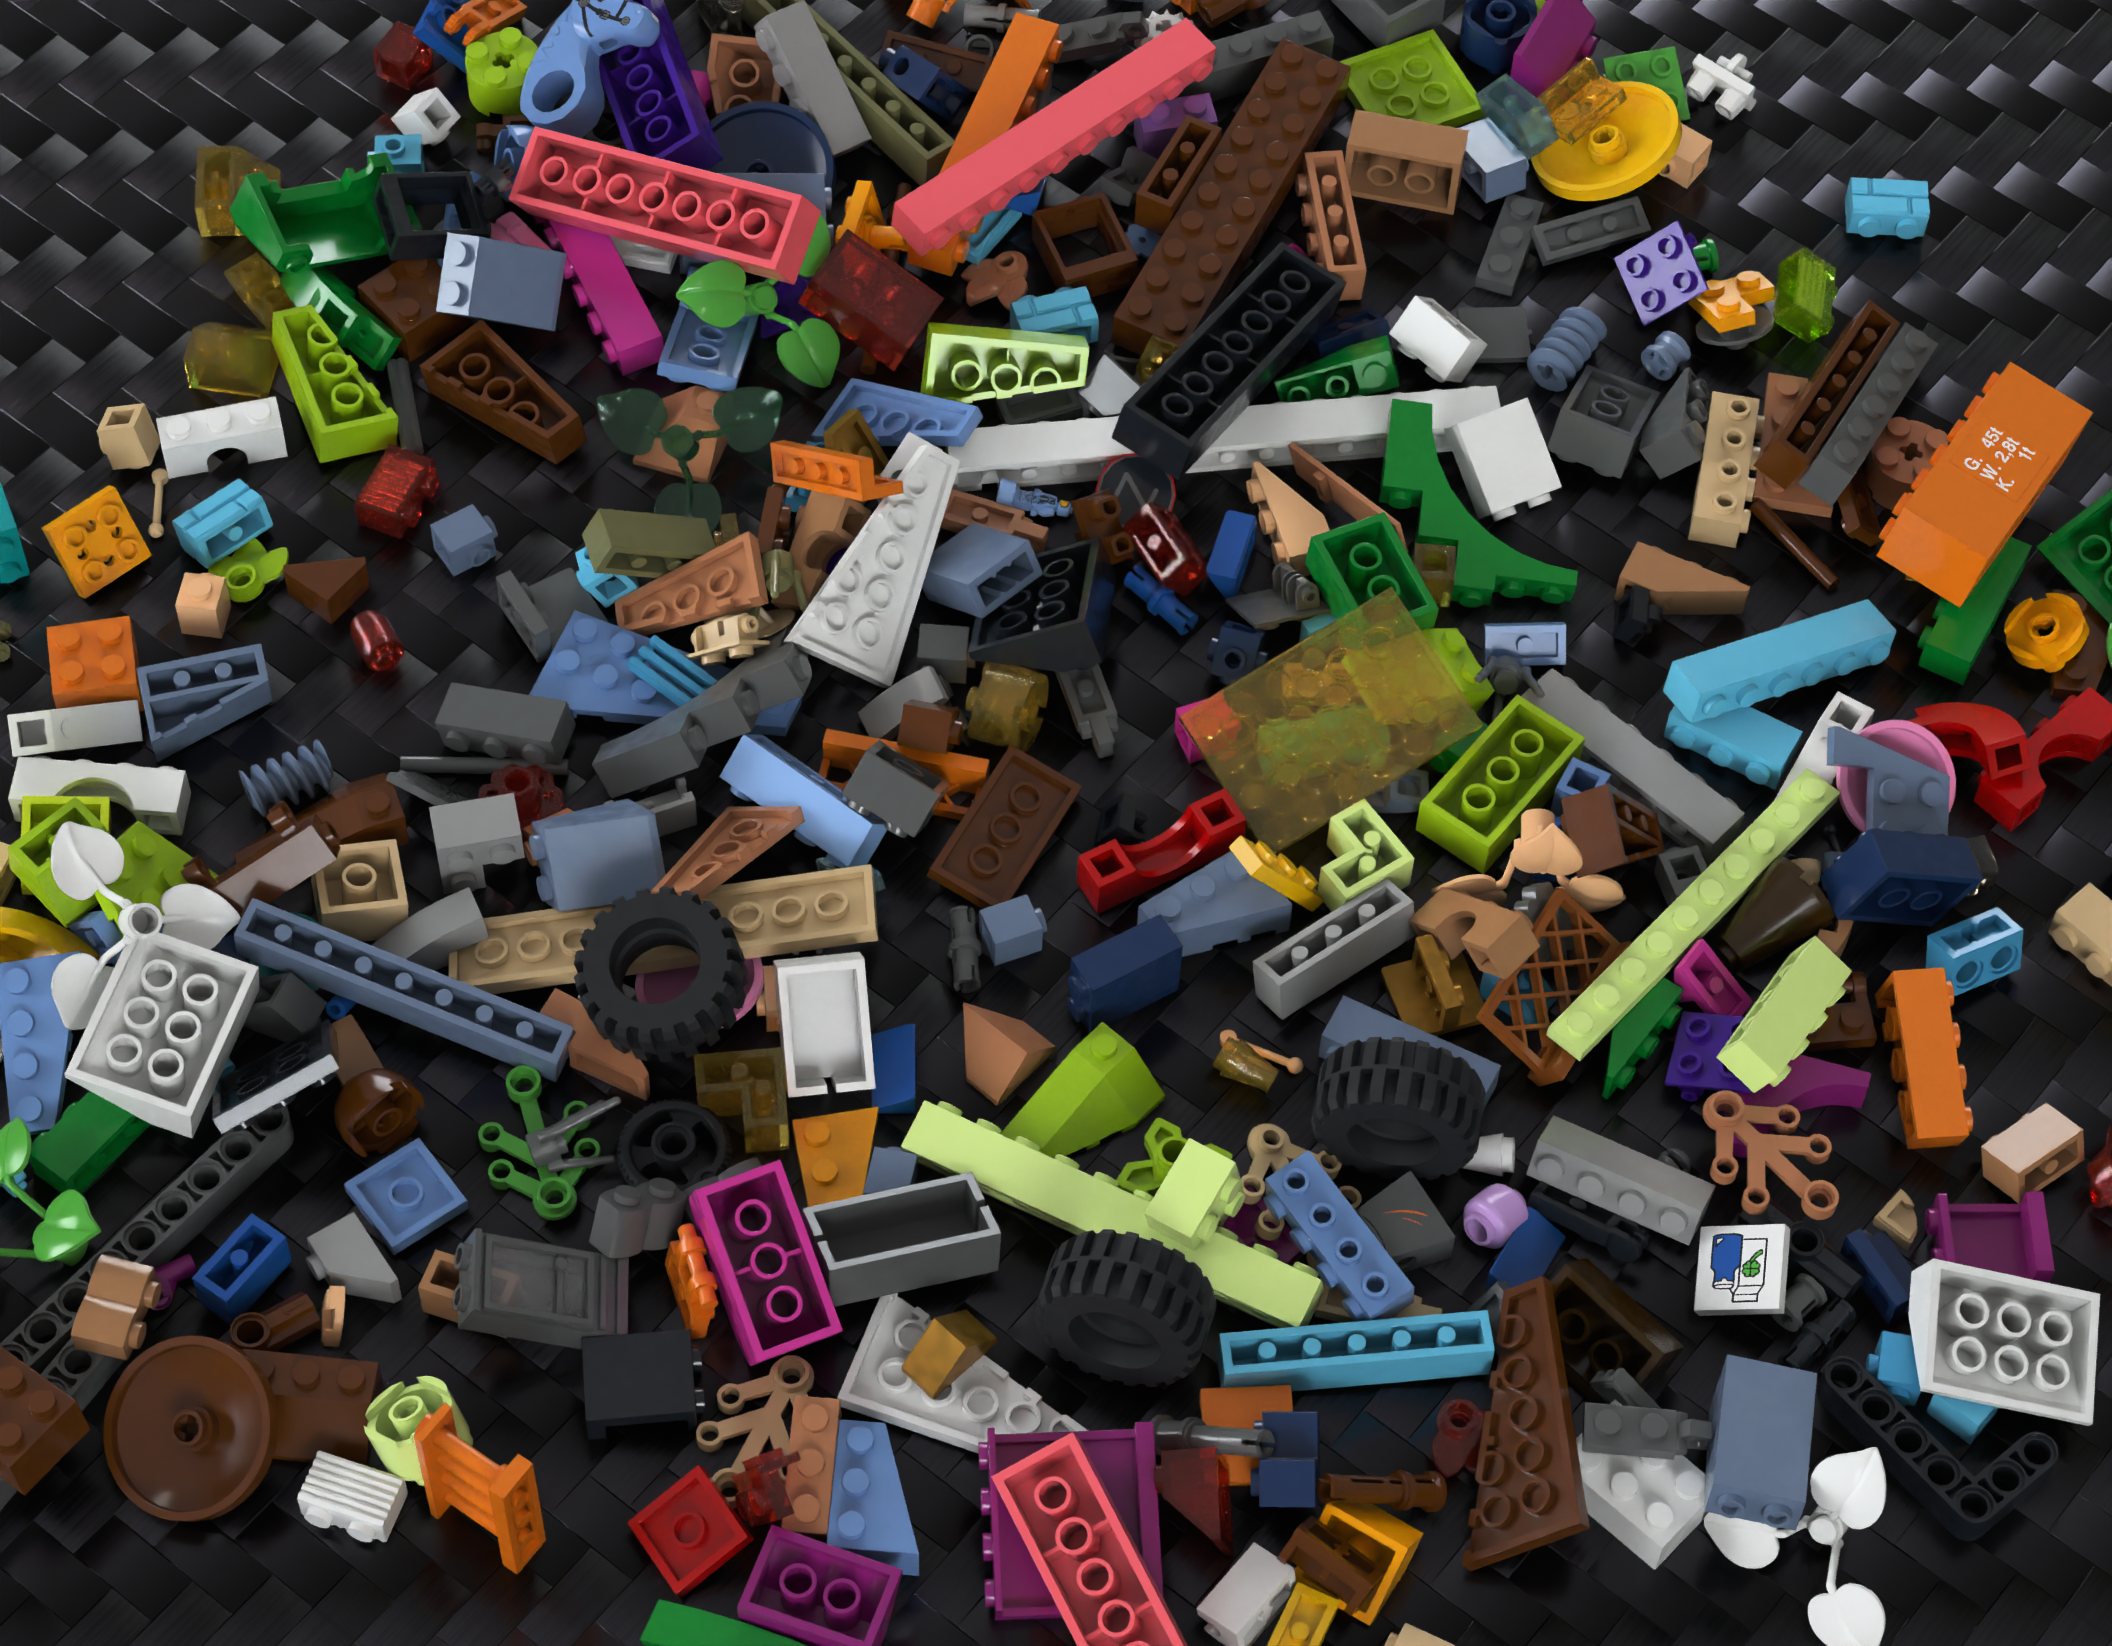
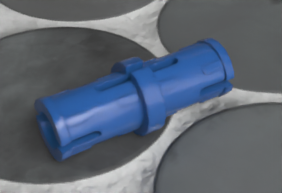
M1142 565L1133 568L1138 574L1137 577L1131 571L1127 574L1124 585L1130 588L1147 604V610L1153 615L1159 614L1180 635H1185L1189 632L1184 627L1185 625H1188L1191 629L1194 628L1199 616L1175 597V591L1169 585H1161Z

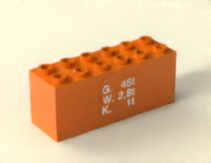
M2012 362L2007 365L2001 375L1995 371L1992 373L1981 391L1985 394L1984 398L1978 395L1975 396L1964 413L1968 420L1958 419L1946 438L1951 443L1949 445L1941 443L1928 462L1932 468L1925 469L1923 467L1910 487L1915 492L1913 494L1905 492L1892 511L1894 515L1898 516L1897 519L1891 517L1879 535V538L1884 543L1876 555L1877 557L1959 608L2064 463L2093 414L2089 409Z

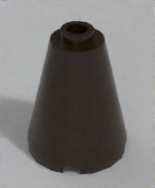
M1780 856L1769 865L1717 935L1716 942L1718 947L1715 949V952L1727 967L1732 969L1736 966L1744 970L1819 932V929L1827 928L1833 922L1832 919L1835 917L1834 911L1822 890L1815 882L1808 886L1805 881L1799 878L1804 871L1791 860Z

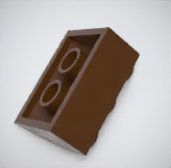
M243 1349L264 1372L274 1393L278 1411V1438L273 1459L313 1463L317 1452L320 1450L365 1466L369 1465L372 1444L364 1431V1426L367 1427L368 1424L365 1414L374 1399L383 1392L384 1384L379 1362Z

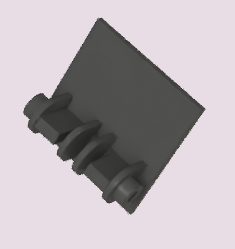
M1287 562L1279 563L1274 567L1272 572L1273 588L1225 598V602L1255 629L1260 630L1275 629L1283 622L1292 620L1302 622L1313 616L1331 612L1329 606L1320 599L1318 587Z

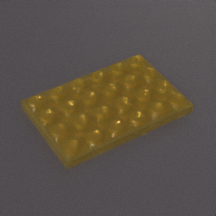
M1392 586L1179 716V721L1223 789L1226 788L1247 819L1246 824L1257 841L1265 843L1275 855L1330 822L1332 816L1360 800L1367 799L1478 731L1483 725Z

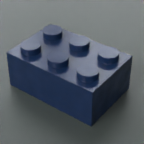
M1873 828L1863 832L1859 836L1858 841L1844 854L1838 856L1833 861V865L1820 876L1835 916L1839 920L1933 927L1984 880L1965 837L1945 836L1944 834H1921L1912 831H1889L1880 828Z

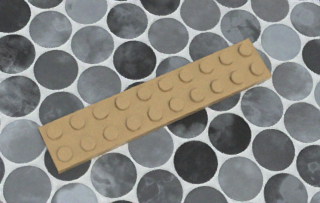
M871 864L720 885L701 899L702 903L710 901L719 909L721 917L727 918L745 959L879 941L874 873ZM613 904L566 911H557L553 908L483 918L489 938L449 953L448 976L491 994L575 983L574 976L578 973L574 966L575 954L579 950L584 951L580 939L585 929L594 930L596 925L593 918L601 910L609 913L615 907ZM659 946L640 955L631 964L625 976L700 966V958L697 953L682 946Z

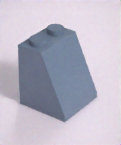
M447 232L436 312L476 320L482 319L491 323L555 331L567 253L480 236Z
M630 799L532 822L534 835L529 836V845L533 858L539 861L541 876H538L536 879L538 893L542 901H546V904L557 911L613 904L612 901L623 895L627 901L637 897L636 890L649 888L651 892L666 875L655 813Z

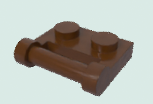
M1864 972L1850 973L1842 986L1846 989L1844 994L1850 995L1851 1002L1835 1003L1830 1008L1825 1009L1824 1012L1828 1015V1018L1815 1032L1807 1035L1806 1038L1810 1043L1803 1052L1875 1046L1877 1034L1867 996V982Z

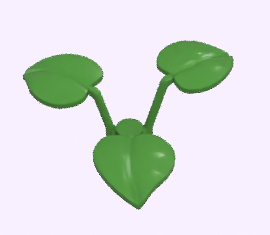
M821 214L799 271V275L805 278L819 273L824 268L830 255V233ZM719 260L702 266L693 272L680 286L676 293V298L687 305L702 321L711 326L719 328L730 327L740 321L744 314L747 316L764 314L767 320L772 319L790 327L792 331L782 334L777 340V353L782 365L792 376L809 386L826 388L830 385L840 355L838 336L835 330L821 319L809 318L798 326L794 320L775 313L774 308L777 305L778 296L773 286L778 280L767 278L764 282L745 286L746 275L744 270L734 262Z
M15 1117L13 1121L7 1123L0 1130V1186L5 1182V1186L41 1216L44 1221L36 1227L33 1233L34 1250L0 1248V1257L34 1258L41 1262L57 1260L68 1266H73L84 1256L88 1241L101 1233V1229L92 1217L88 1203L80 1192L71 1189L61 1193L46 1210L15 1183L14 1176L25 1169L31 1154V1135L28 1126L23 1119Z

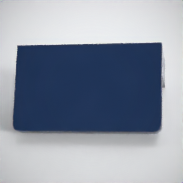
M1861 1228L1846 1235L1840 1253L1867 1274L1861 1288L1889 1326L1907 1317L1909 1312L1911 1271L1913 1269L1885 1231H1880L1867 1237Z

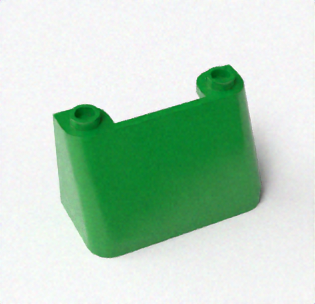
M382 152L368 155L367 161L369 165L355 173L353 167L346 168L340 180L280 189L276 180L268 181L265 172L247 174L229 212L236 227L280 272L297 274L309 268L388 255L372 196L380 174L396 172L387 153ZM405 205L412 230L422 231V226L412 205Z

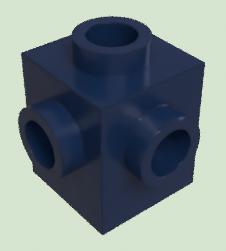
M1228 620L1221 626L1219 638L1213 637L1207 653V660L1212 662L1210 674L1220 676L1219 682L1233 687H1243V683L1250 684L1256 678V674L1263 675L1269 652L1263 650L1267 631ZM1234 653H1237L1241 659H1238Z

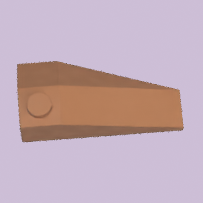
M712 33L707 72L716 116L730 108L750 102L768 101L784 104V88L776 82L772 72L773 66L766 52H763L758 46L756 38Z

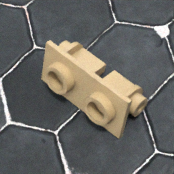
M742 613L723 619V621L697 626L691 634V642L694 645L695 652L684 656L692 660H701L702 666L722 665L726 663L727 656L731 659L754 656L753 649L770 645V641L758 640L757 619L748 613Z

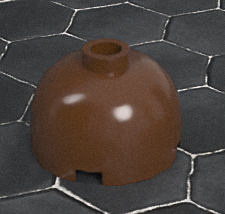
M373 1068L353 1076L345 1083L335 1101L333 1113L335 1124L343 1140L360 1156L369 1157L366 1152L377 1150L382 1155L402 1144L416 1129L419 1121L414 1116L418 1111V1106L424 1110L425 1102L422 1093L409 1080L396 1071L385 1068Z

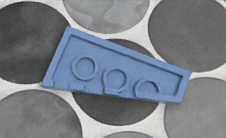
M851 378L811 436L815 443L824 442L823 433L849 409H856L861 412L880 446H899L907 433L911 432L934 446L963 447L982 420L983 415L978 406Z
M81 951L0 963V1026L10 1122L15 1117L23 1119L28 1126L30 1135L48 1132L61 1119L67 1081L65 1071L68 1051H71L73 1034L62 1022L52 996L51 982L58 964L73 954L83 953Z

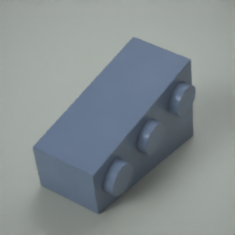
M261 643L137 668L156 762L171 756L273 701Z
M1230 851L1139 905L1137 925L1161 914L1182 944V957L1213 950V945L1236 939L1238 943L1251 940L1252 935L1275 930L1276 934L1289 931L1292 903L1286 896L1252 877L1234 853Z

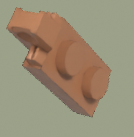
M955 489L951 490L940 528L959 533L970 524L976 523L1029 540L1035 554L1044 552L1048 545L1049 528L1033 523V520L1025 517L1024 510Z

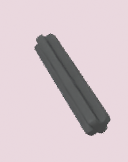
M402 357L390 359L387 362V370L394 410L398 416V433L402 455L409 460L420 458L424 450L408 361Z

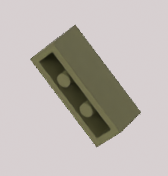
M599 508L582 533L594 573L659 578L716 548L707 520L704 518Z

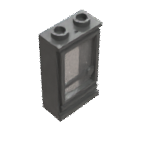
M475 1228L466 1241L458 1245L454 1258V1267L456 1270H460L459 1284L453 1296V1309L458 1311V1329L582 1349L581 1338L628 1334L629 1257L608 1258L602 1253L484 1233L481 1228Z

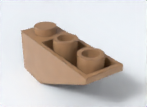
M1638 541L1619 576L1614 600L1619 601L1634 585L1649 589L1648 604L1661 607L1663 615L1742 614L1745 609L1750 586L1740 583L1733 577H1725L1703 568L1696 562L1683 560L1666 553L1661 548L1649 546Z

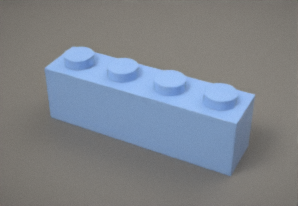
M743 734L719 776L731 785L730 791L734 795L745 801L751 802L753 800L760 806H801L805 821L794 829V836L809 846H819L827 852V860L840 868L867 865L887 831L884 827L885 820L872 812L870 816H865L852 809L847 804L849 799L841 795L843 790L762 734Z

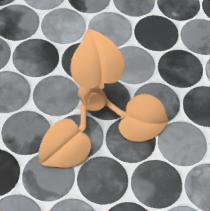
M1530 809L1521 815V838L1514 839V849L1510 853L1509 862L1500 880L1495 881L1493 877L1485 874L1467 875L1441 884L1431 891V894L1435 895L1444 887L1460 893L1467 892L1474 898L1485 902L1493 901L1501 907L1507 900V894L1503 889L1508 886L1516 867L1527 873L1540 872L1541 874L1549 873L1556 875L1557 881L1561 885L1557 888H1563L1588 913L1610 909L1626 899L1621 885L1607 876L1592 874L1581 878L1576 876L1571 880L1565 876L1581 869L1583 857L1573 841L1555 825L1554 813L1546 809Z

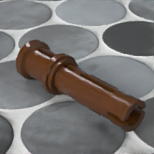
M1395 1470L1388 1476L1324 1473L1321 1475L1322 1478L1318 1479L1316 1485L1318 1499L1324 1504H1384L1395 1511H1407L1411 1507H1421L1426 1512H1438L1442 1509L1447 1497L1445 1479L1437 1471H1425L1422 1475H1412L1406 1470Z

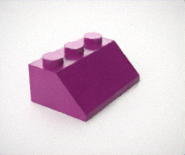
M1546 0L1514 53L1506 105L1544 120L1554 108L1565 101L1568 93L1567 86L1570 82L1573 84L1577 82L1583 68L1582 61L1585 57L1588 59L1592 57L1598 43V38L1594 36L1596 19L1581 0Z
M771 1525L738 1603V1621L790 1638L807 1646H881L887 1632L903 1570Z

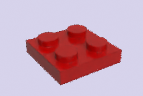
M697 1465L627 1522L674 1593L680 1597H684L754 1540L707 1470L700 1465Z

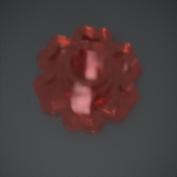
M516 764L507 765L503 769L492 772L491 784L483 785L479 789V799L514 793L523 842L527 840L522 828L531 825L533 821L544 819L561 811L564 804L563 792L560 788L555 787L553 774L543 770L538 765H530L526 768L519 767Z

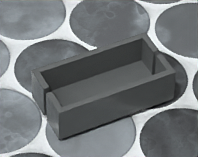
M972 1172L802 1208V1220L834 1307L999 1271L1001 1231L989 1206H985V1198Z

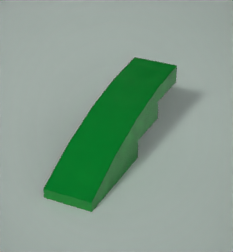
M660 1599L640 1638L644 1646H807L738 1620Z

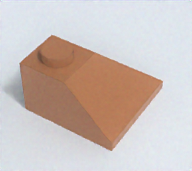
M695 385L662 398L634 455L633 464L708 485L736 425L734 395L712 391Z

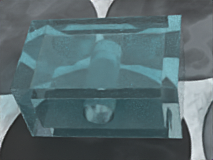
M1506 73L1475 94L1485 118L1489 117L1499 129H1503L1508 135L1509 140L1518 150H1522L1528 160L1559 139L1546 106Z

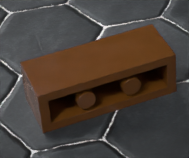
M1186 115L1136 193L1134 224L1159 234H1164L1221 140L1222 128Z

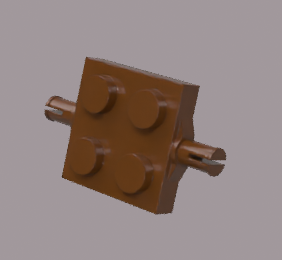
M773 484L767 488L758 533L761 558L767 551L781 549L789 552L791 548L792 530L789 529L791 506L785 505L788 488L783 484ZM766 588L768 601H771L770 591Z

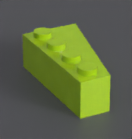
M310 304L273 312L272 343L319 463L397 447L398 416L391 407L387 408L380 399L379 391L372 382L368 383L358 371V364L352 356H347L338 345V338L314 307Z
M928 322L920 393L970 404L973 401L982 399H1003L1022 393L1033 392L1036 394L1085 386L1090 347L1085 336Z

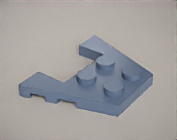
M1833 726L1828 728L1827 765L1867 769L1865 831L1880 828L1889 831H1912L1921 834H1944L1948 836L1949 775L1843 727ZM1829 851L1823 853V873L1833 865V861L1845 852Z

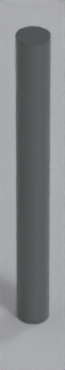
M401 756L400 770L405 772L417 771L420 773L568 776L569 759H562L559 766L548 763L536 765L522 758Z

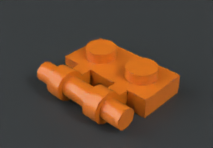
M688 1223L677 1229L680 1240L670 1242L665 1267L684 1328L690 1329L691 1340L706 1337L710 1319H714L715 1307L719 1303L715 1293L718 1288L714 1273L708 1271L704 1258L707 1253L704 1240L697 1236L695 1226Z

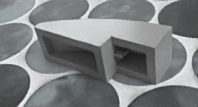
M470 887L418 911L395 926L371 946L435 971L449 965V953L486 940L489 936L482 914Z

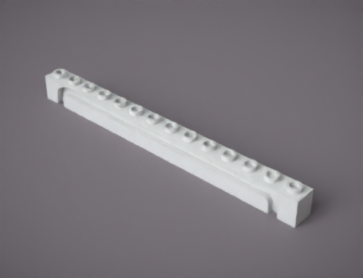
M1471 386L1461 389H1433L1412 393L1394 392L1375 396L1356 395L1350 398H1319L1311 401L1275 402L1273 404L1248 406L1186 473L1252 468L1253 462L1257 461L1265 467L1293 465L1288 447L1292 442L1319 462L1384 457L1388 414L1392 399L1431 403L1432 433L1437 453L1450 452L1452 449L1444 430L1457 423L1500 408L1497 387ZM1120 415L1055 422L1040 421L1018 425L1001 424L994 427L975 428L963 447L945 446L946 454L960 460L952 489L961 492L982 490V484L997 483L999 489L1001 478L1017 481L1016 486L1018 487L1098 481L1099 475L1109 462L1123 454L1134 452L1111 438Z

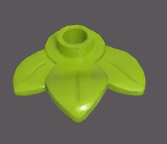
M254 538L238 548L232 557L226 556L210 566L208 572L219 577H225L229 597L232 601L248 602L261 594L265 584L281 576L284 572L283 565H288L289 553L286 547L277 548L267 553L264 546Z

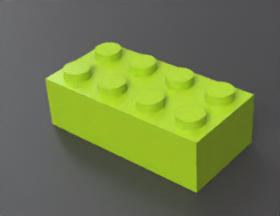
M1517 694L1420 802L1416 830L1480 873L1485 874L1520 834L1521 815L1530 809H1541L1554 795L1555 788L1571 759L1574 757L1581 760L1585 737Z

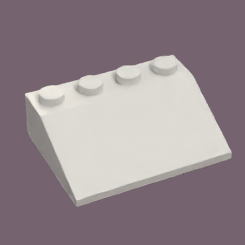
M160 932L150 938L134 939L133 943L123 948L68 1065L65 1078L152 1125L193 1138L259 992V967Z
M1933 1258L1911 1271L1908 1316L1920 1391L2086 1426L2092 1425L2100 1294Z

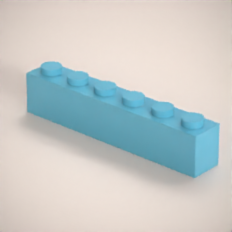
M1866 599L1672 661L1663 692L1691 724L1707 718H1715L1722 713L1740 707L1746 708L1756 702L1774 696L1779 697L1801 687L1813 686L1820 681L1838 675L1843 676L1865 666L1877 665L1888 657L1897 630Z
M1488 1310L1219 1333L1216 1358L1221 1388L1291 1385V1392L1486 1375L1490 1373L1495 1348Z

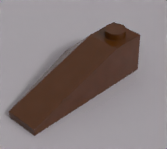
M386 773L344 784L295 815L299 824L315 813L322 822L329 821L340 836L341 842L338 845L396 839L397 847L409 844L405 816L394 785L386 781ZM273 829L234 853L236 864L281 836L280 833Z

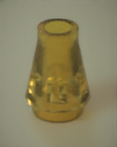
M1230 1036L1212 1065L1221 1071L1220 1076L1259 1088L1266 1093L1280 1071L1269 1064L1242 1038L1237 1041Z

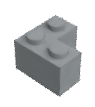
M514 793L429 807L444 894L456 893L470 887L471 892L475 889L485 888L483 865L492 863L507 864L515 859L525 858Z

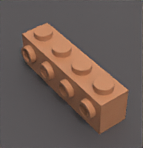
M1342 150L1304 152L1302 171L1295 175V191L1297 197H1303L1301 221L1303 226L1309 227L1310 233L1307 234L1308 255L1314 256L1315 263L1347 282L1339 301L1362 299L1367 269Z

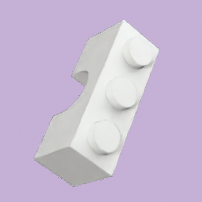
M276 396L156 418L169 479L208 472L207 459L215 451L224 448L242 450L247 455L248 464L288 457Z

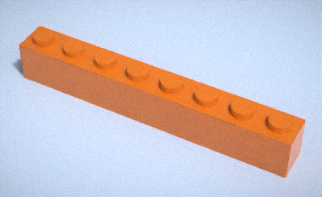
M1016 12L940 173L1034 114L1037 105L1036 96L1039 90L1045 91L1049 82V68L1052 62L1058 63L1062 54L1063 41L1059 40V24ZM983 217L971 230L960 231L951 237L950 241L939 250L932 249L922 257L907 242L908 264L952 277L957 264L965 262L970 247L969 239L972 233L978 234Z

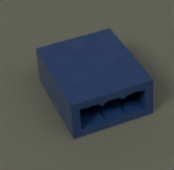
M1161 914L1071 958L1070 977L1067 979L1069 985V998L1066 1000L1067 1007L1076 1022L1082 1021L1090 1033L1101 1022L1109 1025L1179 990L1183 946Z

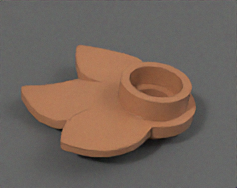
M1006 251L993 259H982L978 265L970 264L961 274L962 279L969 282L966 287L968 306H974L997 296L1003 307L1010 311V303L1017 302L1018 299L1026 295L1028 290L1025 279L1029 266L1026 257L1018 251Z

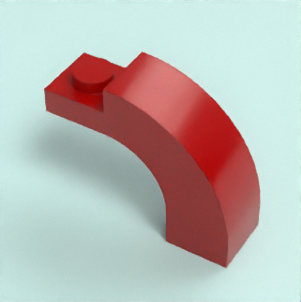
M1940 703L1914 709L1916 718L1907 720L1933 733L1942 742L1950 756H1962L1977 761L1985 769L1991 780L2031 768L2026 733L2012 716L1997 708L1976 703Z

